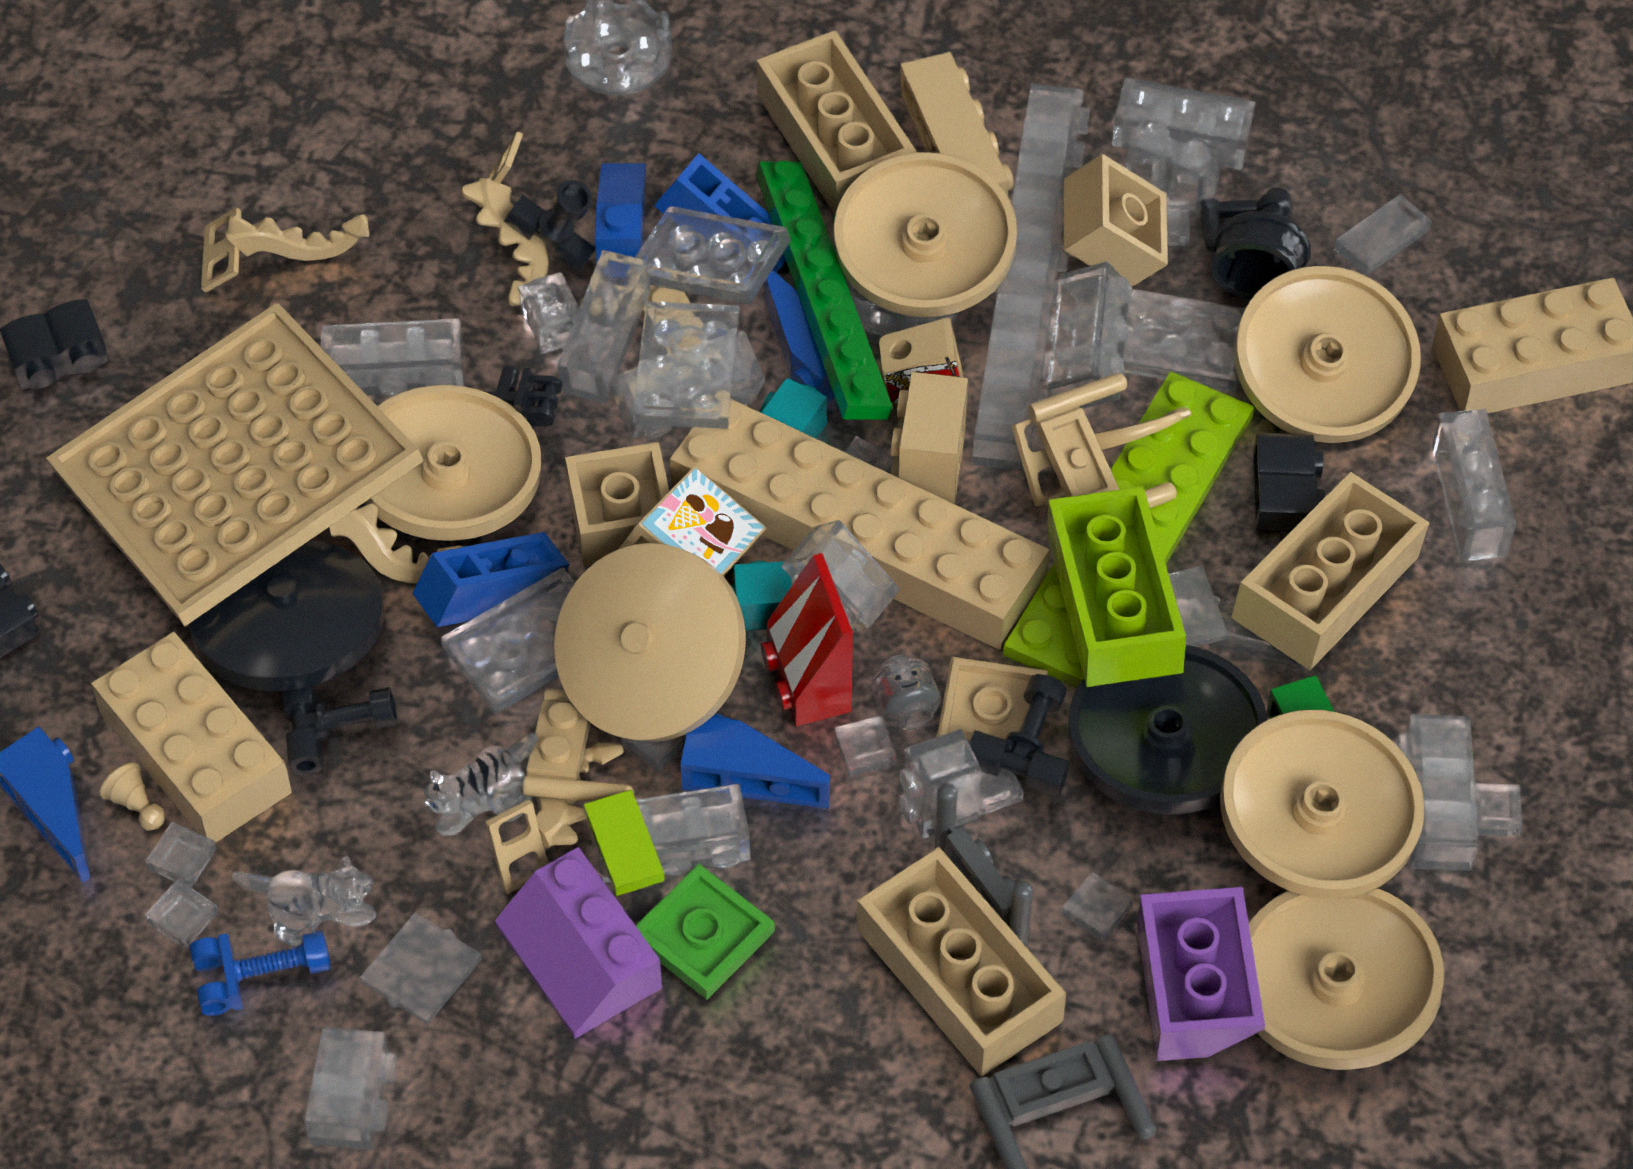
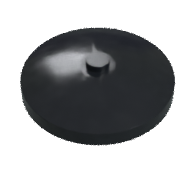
M311 539L189 623L193 646L201 661L212 672L236 685L266 691H286L313 686L347 671L359 662L372 648L381 632L384 621L382 592L373 570L356 554L338 545Z
M1186 645L1184 670L1180 674L1086 687L1083 678L1074 693L1070 705L1068 723L1069 743L1073 757L1081 772L1098 790L1113 800L1128 807L1151 813H1192L1220 804L1222 780L1231 755L1248 733L1267 721V713L1264 702L1255 685L1238 667L1210 651Z

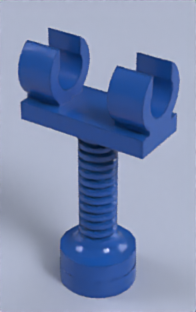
M323 930L303 934L302 942L296 949L295 947H292L291 950L287 948L286 951L284 949L281 952L278 950L276 953L271 952V955L266 953V956L261 954V957L256 955V958L252 956L251 959L248 957L246 960L244 958L241 959V961L234 958L233 947L228 933L218 935V938H201L189 945L191 960L194 962L195 970L211 971L222 965L224 967L225 983L210 982L197 989L199 1007L201 1006L202 1014L207 1016L220 1015L232 1008L234 1011L243 1009L239 981L243 980V977L245 979L248 976L252 978L253 975L256 977L258 974L278 972V970L282 971L284 968L287 970L289 967L293 968L299 965L308 968L311 974L331 970Z

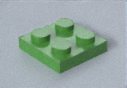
M698 864L636 925L660 959V963L706 1000L775 932V922L701 864Z

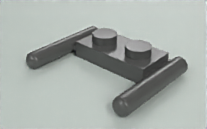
M942 784L937 790L935 848L940 847L1021 942L1027 946L1033 897L1031 884L1026 881L1014 883L1008 876L1002 878L993 866V859L986 845L980 839L973 840L963 826L956 829L958 792L953 784Z
M1112 1034L1104 1035L1094 1043H1091L1090 1040L996 1072L994 1077L989 1079L987 1077L976 1079L969 1085L1005 1169H1028L1009 1125L1012 1124L1014 1127L1109 1094L1112 1089H1116L1137 1137L1147 1140L1156 1133L1154 1121Z

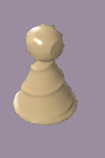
M130 762L118 768H111L100 787L99 794L102 799L111 800L113 803L123 805L129 810L139 812L138 820L140 826L145 830L159 829L164 824V810L158 804L153 803L149 805L150 801L147 799L139 764Z

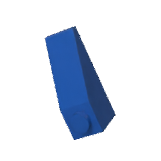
M699 153L654 205L687 235L767 269L771 268L775 272L786 261L769 213Z
M601 163L595 223L597 273H643L646 163Z
M770 268L764 273L765 304L790 379L799 384H807L816 388L821 394L827 396L828 403L835 398L799 295L791 285Z
M545 532L434 552L431 554L412 594L435 626L442 627L475 620L567 571L570 564Z
M714 714L704 724L686 734L681 759L682 790L829 809L830 774L744 722L729 719L721 714Z
M38 726L0 752V788L76 877L84 883L91 877L76 785L69 766L74 762V758L60 738L57 737L51 740Z

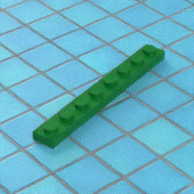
M759 161L755 176L843 420H888L892 408L890 398L802 163Z

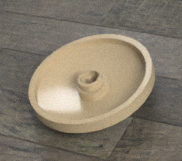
M940 153L904 154L889 158L872 166L862 173L846 190L837 208L834 221L836 257L842 272L850 284L874 304L895 313L914 317L950 315L981 302L1005 279L1011 268L1016 251V217L1012 204L1002 187L988 173L976 165L963 159Z
M1304 267L1289 271L1271 280L1249 302L1238 325L1234 342L1236 372L1240 384L1251 403L1277 427L1290 434L1314 435V441L1350 442L1370 436L1387 426L1405 407L1414 391L1420 372L1421 352L1418 335L1409 314L1402 304L1376 281L1355 271L1339 267Z
M434 385L402 392L378 405L380 410L418 448L424 462L364 502L365 505L374 503L378 507V518L389 526L401 532L425 539L444 541L465 540L499 530L516 519L531 503L540 481V444L529 422L507 402L473 388L455 385Z
M658 543L636 544L618 549L590 566L569 591L559 613L554 638L555 663L558 676L567 697L579 713L594 726L607 733L641 742H658L677 738L695 730L709 720L722 707L735 687L743 665L746 647V632L742 610L733 589L724 576L714 566L696 554L675 546Z
M1302 710L1285 713L1263 722L1248 733L1238 744L1231 755L1221 785L1220 806L1223 823L1230 840L1239 854L1255 871L1270 882L1291 892L1309 897L1347 898L1361 895L1380 887L1403 868L1410 858L1422 831L1424 798L1421 784L1410 761L1385 734L1359 719L1337 712Z
M1376 888L1357 896L1328 899L1309 897L1287 891L1267 903L1249 922L1265 1020V1028L1258 1032V1034L1264 1041L1282 1054L1301 1063L1325 1069L1352 1070L1366 1068L1389 1061L1404 1053L1422 1038L1435 1019L1440 1007L1444 982L1441 950L1434 934L1422 917L1409 905L1392 894Z

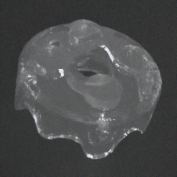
M588 0L583 11L575 16H569L565 24L563 54L568 71L583 87L607 95L632 94L650 87L665 74L672 59V36L668 13L665 10L656 13L645 0H632L628 4H617L612 0ZM617 47L628 49L627 52L619 55L608 52Z

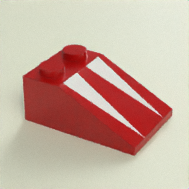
M819 553L811 557L768 619L767 642L760 644L767 671L775 670L779 682H775L779 705L782 711L790 709L796 727L852 712L853 631L823 553Z

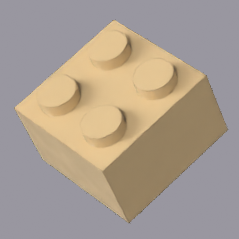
M1104 154L1099 155L1064 178V251L1126 288L1133 287L1168 265L1166 193Z
M912 372L909 391L900 390L897 409L899 422L898 428H894L891 456H893L891 474L955 504L965 439L968 378Z
M659 442L565 457L568 492L583 566L593 565L607 554L618 550L637 524L669 492Z

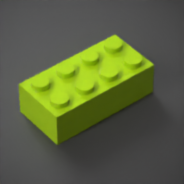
M1144 486L1050 499L1048 503L1047 537L1086 687L1183 673L1186 634Z

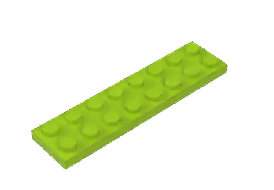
M1171 371L1139 423L1163 417L1166 413L1182 406L1188 407L1191 415L1163 430L1126 443L1111 468L1119 490L1144 486V489L1147 490L1166 482H1170L1175 486L1177 495L1174 500L1150 508L1165 564L1169 561L1253 418L1254 412L1253 405ZM1053 563L1005 642L1003 656L1030 668L1048 670V676L1077 688L1084 676L1055 564Z

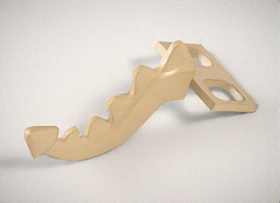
M518 131L489 172L488 177L480 178L477 182L465 185L461 189V193L465 198L483 208L477 215L476 222L482 226L498 227L499 243L503 246L518 244L519 246L512 254L513 258L529 264V266H520L517 270L518 274L525 281L514 280L512 282L508 303L514 306L534 303L536 301L535 292L541 287L547 277L549 266L548 251L544 241L536 235H533L528 240L504 223L506 216L514 206L510 201L511 187L501 184V181L510 170L523 134Z
M236 207L205 226L201 290L208 292L238 275L239 250L246 256L255 252L266 251L303 261L323 260L340 255L350 249L359 238L369 236L368 219L365 215L356 216L342 224L345 233L334 230L330 231L329 240H326L319 232H313L307 239H304L301 228L292 227L282 231L272 218H264L257 225H252L241 218V210ZM228 222V229L225 232L226 238L214 244L215 231ZM229 256L227 270L212 280L214 265Z
M1182 406L1166 413L1160 418L1094 434L1101 450L1163 430L1189 417L1191 412L1188 407ZM1028 418L1011 425L1034 505L1041 506L1048 503L1050 499L1065 496V493L1060 484V489L1057 493L1047 497L1042 494L1038 481V472L1052 466L1045 448L1034 452L1029 449L1024 429L1027 425L1034 423L1032 418Z
M374 503L354 509L329 527L331 536L349 538L372 567L380 574L398 582L417 584L430 558L426 552H421L417 563H413L412 549L408 545H403L393 551L391 548L397 539V532L394 529L377 528L378 507ZM458 545L452 547L439 548L437 552L461 548L463 546Z
M596 742L592 748L585 749L580 772L586 773L589 771V762L594 761L603 765L618 757L624 752L623 746L614 743ZM536 797L539 808L537 815L535 814L533 803L528 799L485 822L502 887L507 895L521 888L536 870L548 864L544 846L548 849L552 845H571L578 841L577 834L569 826L586 818L583 808L572 805L577 800ZM524 813L527 822L526 831L502 843L499 826L516 815ZM534 852L537 861L536 869L512 881L509 872L510 864L514 860Z

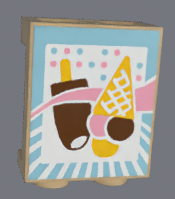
M694 466L637 524L619 549L643 543L675 546L703 558L724 576L740 558L744 557L767 528Z

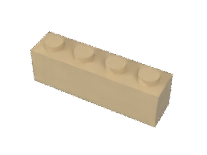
M951 52L900 64V95L925 152L954 156L976 165L996 180L1008 196V191L1014 188L1010 167L1008 164H1001L999 160L996 137L992 131L987 132L984 127L983 110L979 100H972L969 94V80L965 69L957 67Z

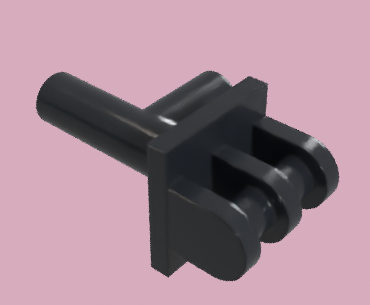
M504 366L496 391H483L502 399L514 407L517 412H520L534 430L535 426L547 427L553 424L555 414L552 410L558 407L559 398L556 395L561 393L563 382L555 376L533 375L530 368H524L518 391H515L520 371L514 366Z

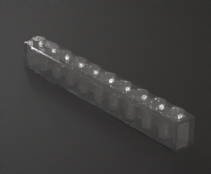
M1031 84L1012 198V207L1017 223L1016 251L1009 272L998 286L974 434L972 465L1024 471L1011 425L1031 418L1028 410L1029 404L1048 398L1049 389H1042L1041 382L1042 379L1051 380L1054 353L1046 352L1047 343L1056 344L1059 316H1052L1053 307H1062L1065 284L1064 280H1057L1058 271L1067 272L1069 253L1064 251V244H1062L1064 236V178L1072 174L1074 168H1081L1083 166L1085 142L1078 141L1079 134L1087 135L1090 108H1082L1084 89ZM1035 422L1027 425L1024 429L1028 447L1032 452L1041 449L1042 442L1036 430Z

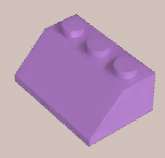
M579 847L536 870L495 920V926L574 1039L662 989L660 959Z
M1243 887L1140 895L1137 929L1156 1060L1209 1057L1264 1030L1265 1020Z

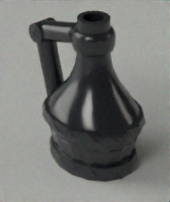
M1271 188L1262 195L1259 201L1236 200L1218 202L1215 198H1205L1201 201V221L1205 246L1208 251L1215 253L1211 258V272L1218 285L1230 294L1252 300L1256 293L1271 280L1289 271L1306 267L1311 259V244L1301 227L1290 220L1293 204L1290 194L1285 189ZM1220 219H1228L1224 223H1220Z

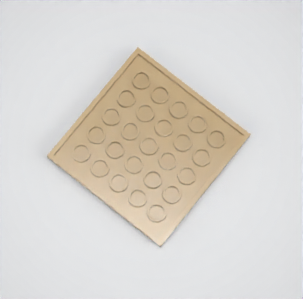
M278 302L46 457L53 471L184 626L197 619L424 462L418 448Z

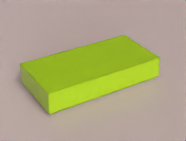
M632 789L584 804L587 821L616 896L665 881L663 868Z

